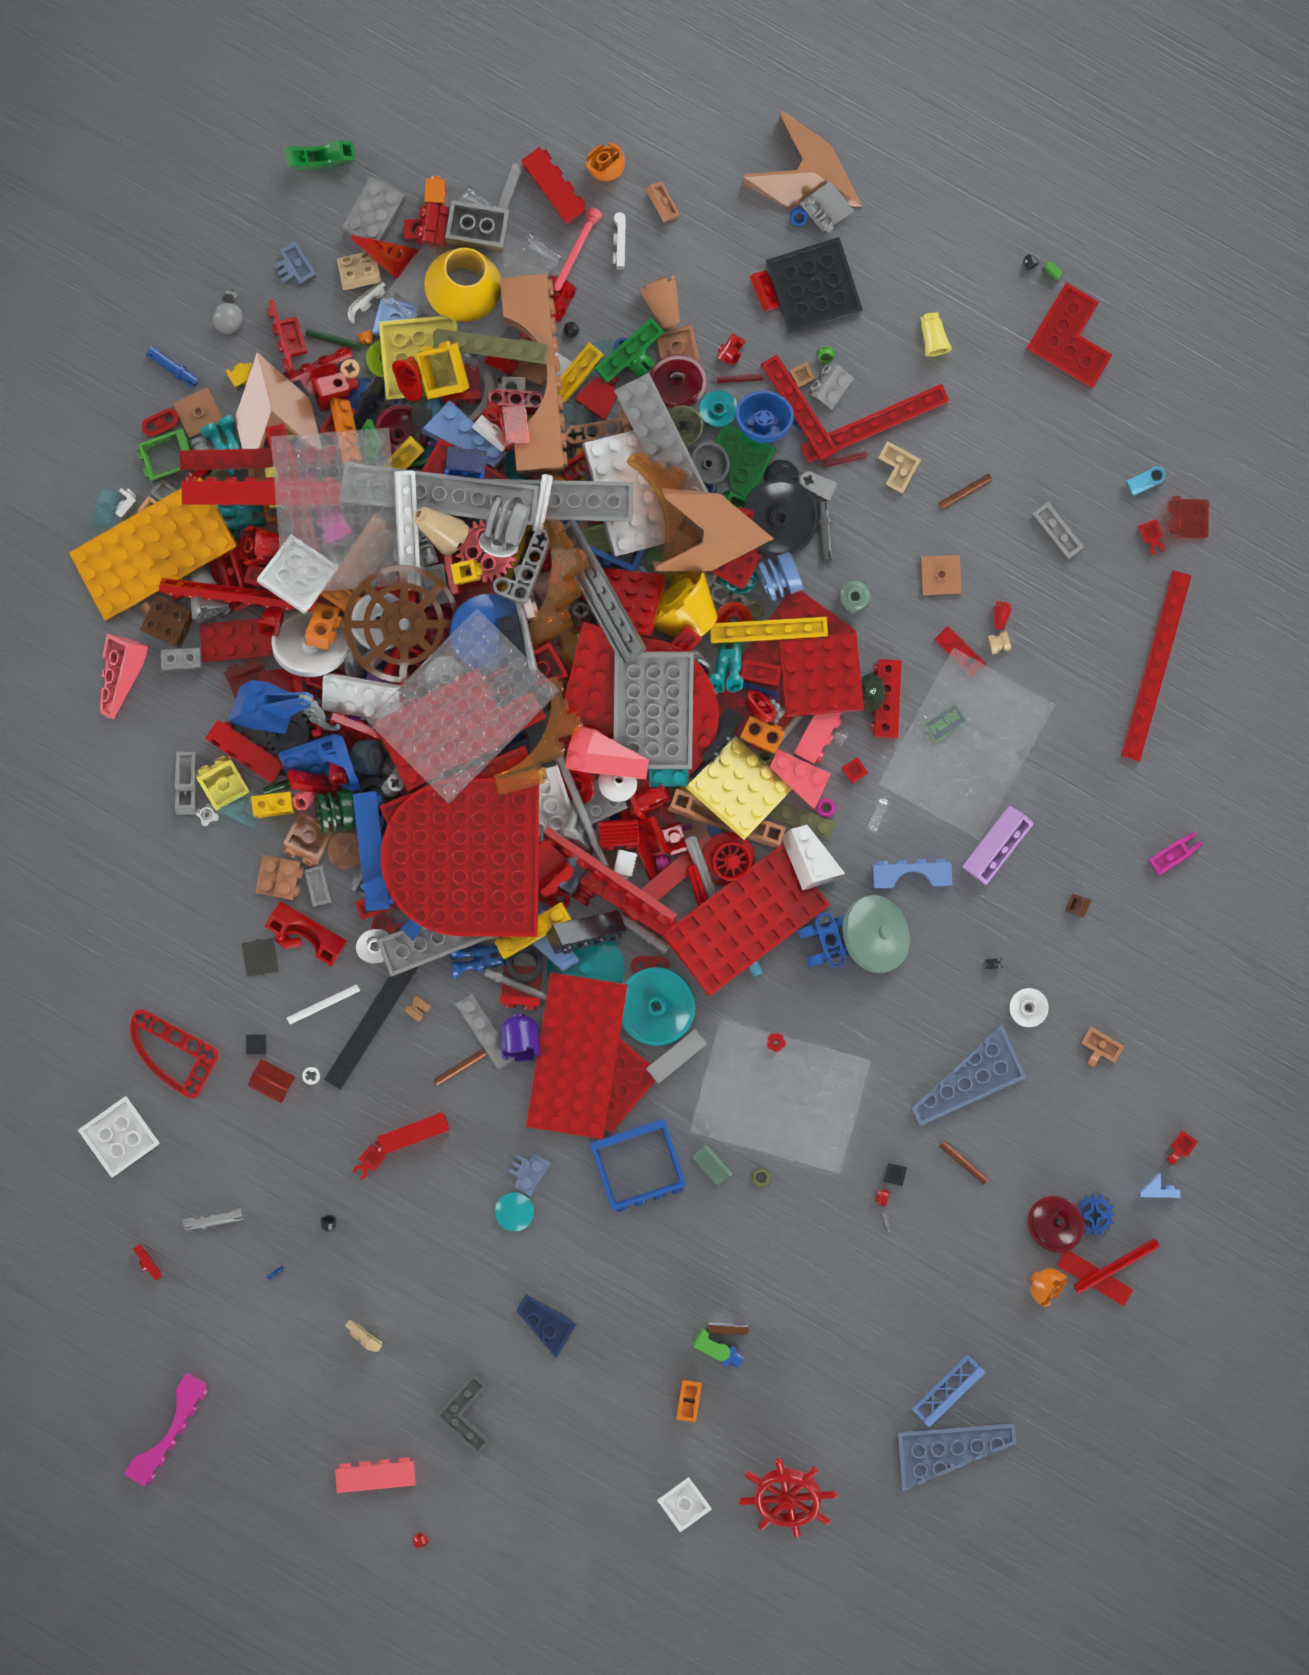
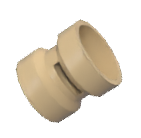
M1007 631L1001 632L999 636H987L992 655L997 654L1002 649L1004 651L1011 650Z

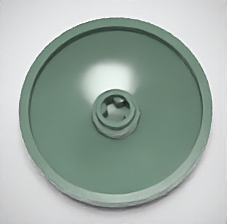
M878 895L860 898L848 908L843 921V937L847 950L853 960L863 969L873 973H885L900 966L905 960L910 946L908 924L900 909L889 899Z

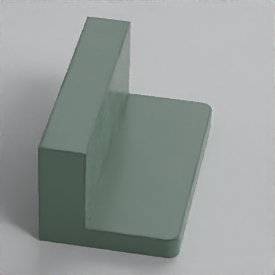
M707 1144L692 1156L717 1186L733 1174Z

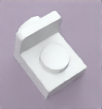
M122 488L119 490L127 499L125 501L122 500L116 507V514L123 520L138 504V501L134 499L137 495L128 488L126 491Z

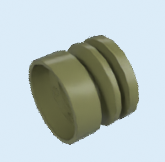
M686 405L676 406L668 411L685 446L699 440L704 429L703 418L699 411ZM687 421L688 430H680L679 427L681 425L679 422Z

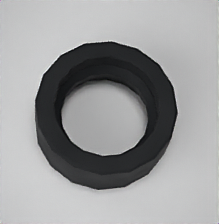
M529 945L506 959L507 972L512 979L521 983H530L536 980L541 975L543 969V958L540 951L534 946ZM520 953H529L536 960V967L529 974H520L513 967L514 958Z

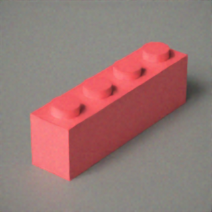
M842 712L814 715L793 755L812 765L815 762L820 763L824 752H822L824 745L829 746L834 737L831 734L833 728L838 729L843 720L840 717Z
M409 1457L398 1458L397 1462H390V1459L378 1460L377 1464H371L370 1461H361L356 1466H351V1463H341L335 1469L337 1493L416 1485L415 1462L410 1460Z

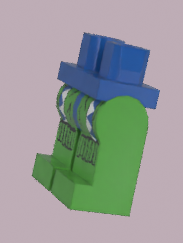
M701 1327L692 1343L693 1347L721 1361L727 1367L730 1363L739 1368L744 1357L736 1352V1347L732 1344L728 1347L725 1342L710 1338L709 1330Z

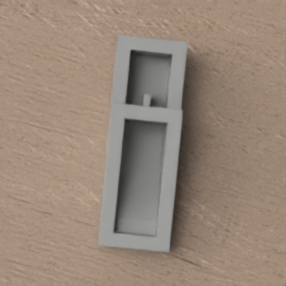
M176 752L175 811L177 815L196 814V752Z
M694 1029L647 1067L646 1070L659 1084L707 1045V1043Z

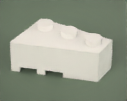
M808 825L793 828L783 835L782 841L802 890L835 882L845 874Z

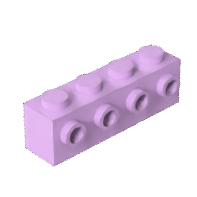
M1009 805L962 867L974 878L987 885L1034 823L1023 813Z

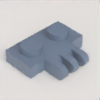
M296 241L280 250L284 259L273 267L275 270L283 267L282 270L277 272L279 277L285 273L287 274V276L281 279L283 283L295 277L301 285L316 276L315 271Z
M536 1153L533 1154L529 1161L517 1154L516 1158L522 1161L521 1164L513 1161L512 1165L518 1169L515 1171L509 1167L507 1171L518 1177L514 1187L531 1196L551 1163Z

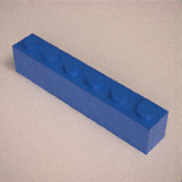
M378 791L353 794L363 883L382 875L381 846L384 836L382 826H385V818L380 811L379 806L383 804L382 795L378 794ZM387 887L373 899L364 891L366 911L390 909L391 904H394V900Z

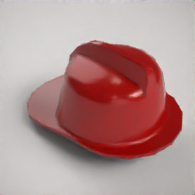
M413 356L403 361H394L392 370L400 392L408 400L418 401L423 394L420 382L422 377L418 362Z

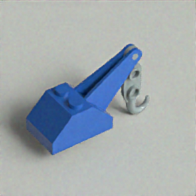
M255 680L240 686L228 720L232 726L286 734L291 716L303 710L310 718L309 720L318 724L321 728L329 731L340 729L339 724L335 726L325 722L326 716L324 711L318 706V702L313 700L312 694L307 692L290 693L271 683Z

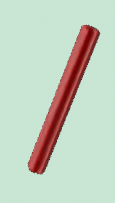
M1152 1239L1073 1285L1074 1290L1077 1294H1080L1160 1247L1158 1241Z

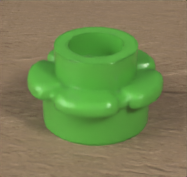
M823 346L816 352L819 361L824 364L831 363L836 354L835 350L829 346Z

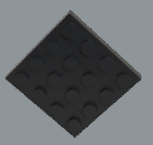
M840 237L766 260L789 334L863 311Z

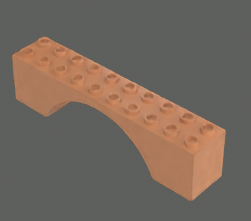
M547 274L500 278L503 317L506 325L522 331L533 342L549 345L546 359L547 386L542 403L533 417L525 425L513 432L516 471L519 477L565 473V467H569L567 452L563 450V448H567L565 433H562V429H565V419L563 414H560V410H564L563 398L558 393V391L562 390L560 375H557V372L560 371V362L558 356H555V352H559L557 337L553 335V333H557L555 317L552 318V314H555V305L553 298H550V295H554L553 283L551 279H548Z

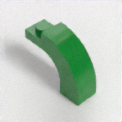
M338 140L316 147H285L287 167H296V170L329 168L355 161L353 141Z

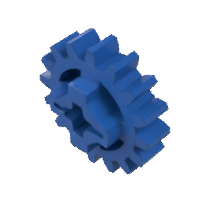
M1092 1194L1090 1199L1085 1195V1201L1078 1200L1080 1204L1078 1208L1082 1213L1083 1219H1087L1090 1222V1227L1085 1225V1234L1089 1235L1091 1231L1093 1236H1096L1099 1231L1103 1235V1229L1110 1230L1108 1224H1114V1221L1111 1220V1217L1116 1216L1115 1213H1111L1114 1206H1108L1107 1204L1110 1200L1106 1199L1103 1201V1195H1100L1098 1199L1095 1194ZM1098 1202L1105 1207L1106 1211H1101L1098 1208ZM1090 1203L1089 1208L1086 1211H1082L1084 1206ZM1095 1209V1212L1099 1213V1216L1095 1217V1220L1093 1221V1218L1089 1217V1214L1093 1213V1210ZM1102 1219H1106V1221L1104 1222V1224L1101 1225L1100 1227H1098V1226H1099V1222H1100Z

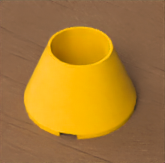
M458 248L441 254L431 263L425 275V294L429 304L441 316L444 315L454 319L456 322H472L487 316L496 307L501 296V276L495 264L482 253L471 248ZM466 268L474 271L481 280L476 284L463 286L453 282L448 274L455 269Z
M685 571L670 581L671 585L664 590L654 628L675 638L688 624L702 637L716 622L717 613L704 572Z

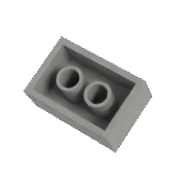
M370 176L342 226L344 232L350 235L383 241L406 200L405 195Z
M451 200L445 243L503 253L509 209Z

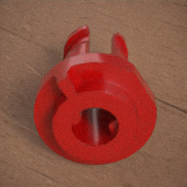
M661 784L658 788H652L640 794L636 790L634 795L627 801L631 810L630 813L636 818L639 817L641 820H644L648 817V811L661 806L664 802L672 800L668 788H664V784Z

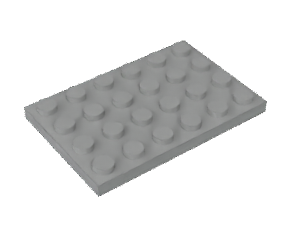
M614 651V740L623 747L629 748L649 759L648 769H692L693 652H643L626 666L621 664Z

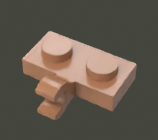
M1091 1026L1080 1043L1094 1051L1086 1063L1091 1067H1095L1101 1056L1115 1063L1124 1048L1122 1044Z

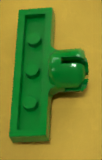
M650 318L600 362L594 370L606 383L625 367L629 368L637 378L647 374L653 368L655 362L647 354L646 349L664 331L653 318Z

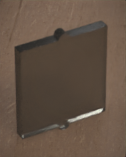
M257 938L256 941L242 943L247 977L255 975L265 976L267 973L279 972L274 938L263 940Z

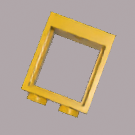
M450 341L439 343V347L435 348L432 345L421 347L422 351L416 353L427 399L463 392L470 388L458 343L451 344ZM449 351L457 383L437 387L428 355Z
M282 792L251 796L253 816L264 818L296 814L294 802L292 801L294 794Z

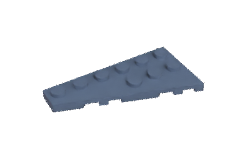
M1001 1024L911 1108L919 1126L1026 1078L1003 1025Z
M1015 1423L897 1432L902 1492L1016 1444Z

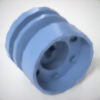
M790 552L778 555V565L776 566L768 559L769 569H766L763 562L758 563L762 586L771 601L777 600L776 590L781 598L784 597V587H787L791 594L803 590L799 573Z

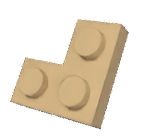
M888 441L878 457L880 461L894 468L886 486L903 494L921 459Z

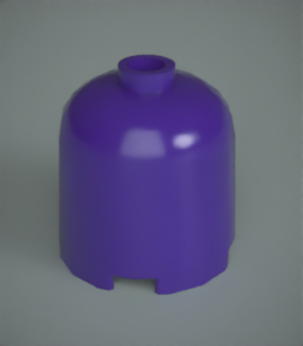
M523 1013L514 1014L513 1017L505 1020L501 1028L502 1059L508 1060L509 1057L515 1058V1062L534 1060L533 1056L535 1055L540 1057L538 1026L535 1020L525 1016Z

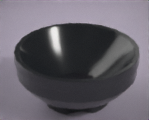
M787 460L773 461L768 465L764 473V481L775 479L776 473L779 470L787 472V479L795 482L799 481V473L796 466Z

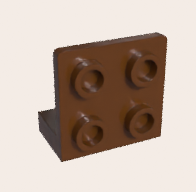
M156 596L140 630L180 649L194 620L191 617L190 610L160 596Z

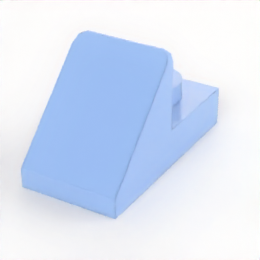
M1158 1173L1139 1192V1197L1180 1198V1190L1175 1189V1185H1163V1189H1161V1174Z

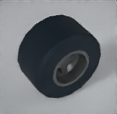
M360 740L354 744L351 751V762L354 771L360 775H377L383 770L385 750L379 741Z

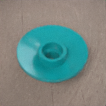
M712 391L701 400L699 412L707 424L714 427H724L732 423L736 418L738 404L736 399L728 392ZM720 409L722 413L717 414L715 411Z

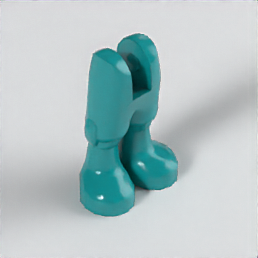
M228 415L218 421V426L227 440V445L223 443L215 423H210L200 429L202 436L210 439L215 449H242L241 442L234 435L233 427L236 422L233 415ZM226 469L230 475L235 474L234 469Z
M217 505L222 517H234L231 520H225L229 529L241 531L248 526L256 527L265 524V518L252 519V512L264 511L263 505H231L229 507Z
M734 642L733 649H728V643H721L719 647L717 661L715 662L716 674L709 675L713 688L717 692H724L727 670H729V676L726 680L727 690L729 692H737L743 688V678L739 675L743 665L741 662L742 649L740 642Z

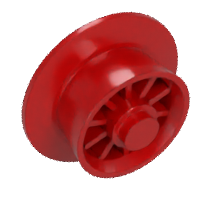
M723 832L715 835L706 843L702 852L713 882L722 886H727L732 881L743 878L755 862V854L751 843L747 839H742L735 832Z

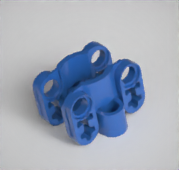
M821 913L816 917V928L812 925L797 930L799 940L818 934L824 952L806 958L809 968L825 963V959H827L830 966L835 968L841 967L845 963V955L850 954L847 947L843 946L837 929L843 926L845 915L833 919L829 913ZM822 916H827L830 922L820 925L819 919ZM827 935H833L836 938L833 946L826 944L825 937ZM841 955L842 961L840 964L832 963L831 959Z

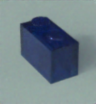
M460 446L448 447L444 474L484 479L487 451L477 448L464 449Z

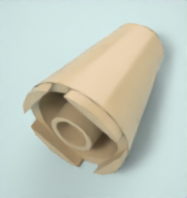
M427 507L418 509L414 514V523L441 553L451 555L458 550L457 546L460 542L462 544L465 542L468 535V525L462 519Z

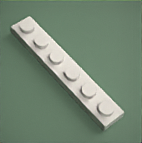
M415 471L394 472L398 562L399 565H412L420 568L418 526L414 523V514L417 511ZM407 571L408 583L421 586L420 574Z

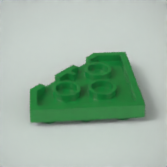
M727 425L721 428L716 438V443L723 447L729 456L730 467L727 475L733 492L746 498L759 485L776 447L768 443L754 442L747 438L741 430Z

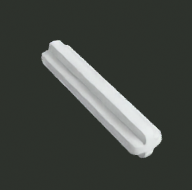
M542 475L535 521L532 526L533 531L543 529L553 480L551 475Z

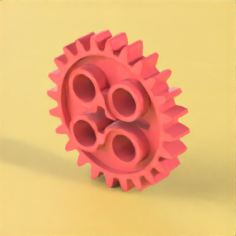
M480 519V525L473 521V528L468 526V535L465 542L461 543V546H457L460 553L456 557L462 558L460 562L472 559L477 560V562L481 560L483 574L480 577H482L485 583L488 577L491 582H494L495 576L497 578L502 577L501 573L509 575L507 568L514 569L511 562L518 561L513 556L519 554V552L516 551V553L508 557H496L486 553L480 547L479 539L482 533L486 531L487 525L483 519ZM476 548L478 554L475 558H471L470 552ZM492 559L494 565L492 568L487 569L486 562ZM471 568L467 570L469 571L468 576L472 574Z

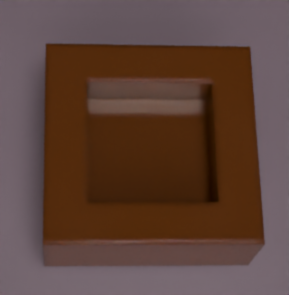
M1073 893L1065 911L1084 918L1091 900Z

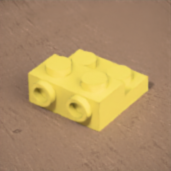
M223 755L218 757L214 765L210 767L204 765L198 769L196 774L197 780L216 811L250 792L230 756L225 757Z

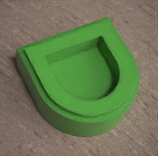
M1051 261L1043 267V270L1055 280H1059L1063 275L1061 270Z

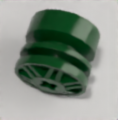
M351 790L337 791L336 800L334 801L330 792L326 793V802L322 793L316 795L315 813L322 834H328L329 827L332 833H336L337 823H339L342 831L356 830Z

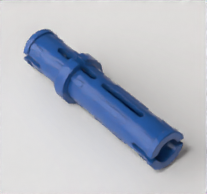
M153 345L148 349L147 357L175 375L177 380H182L191 388L196 387L197 381L200 378L189 372L187 367L179 365Z

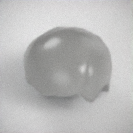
M220 304L213 314L214 328L224 334L235 333L241 326L243 315L241 309L235 304Z

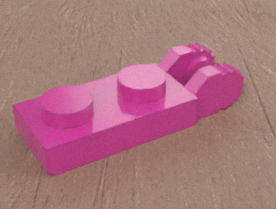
M1195 832L1190 833L1183 839L1180 838L1148 859L1158 876L1203 846L1201 841L1194 844L1190 849L1185 845V842L1196 836Z

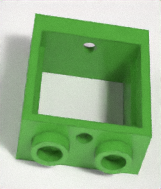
M183 429L138 444L140 448L137 450L140 461L144 460L146 468H143L147 479H151L153 483L160 481L162 478L166 479L189 471L180 470V467L155 475L147 449L176 439L179 441L181 450H191Z

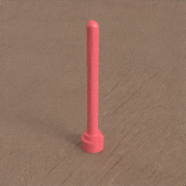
M592 207L588 208L585 214L586 223L553 286L555 291L561 289L593 224L600 221L602 213Z

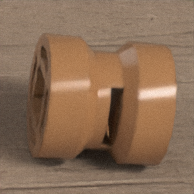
M416 995L413 998V1003L407 1006L404 1011L420 1022L424 1012L429 1011L431 1006Z

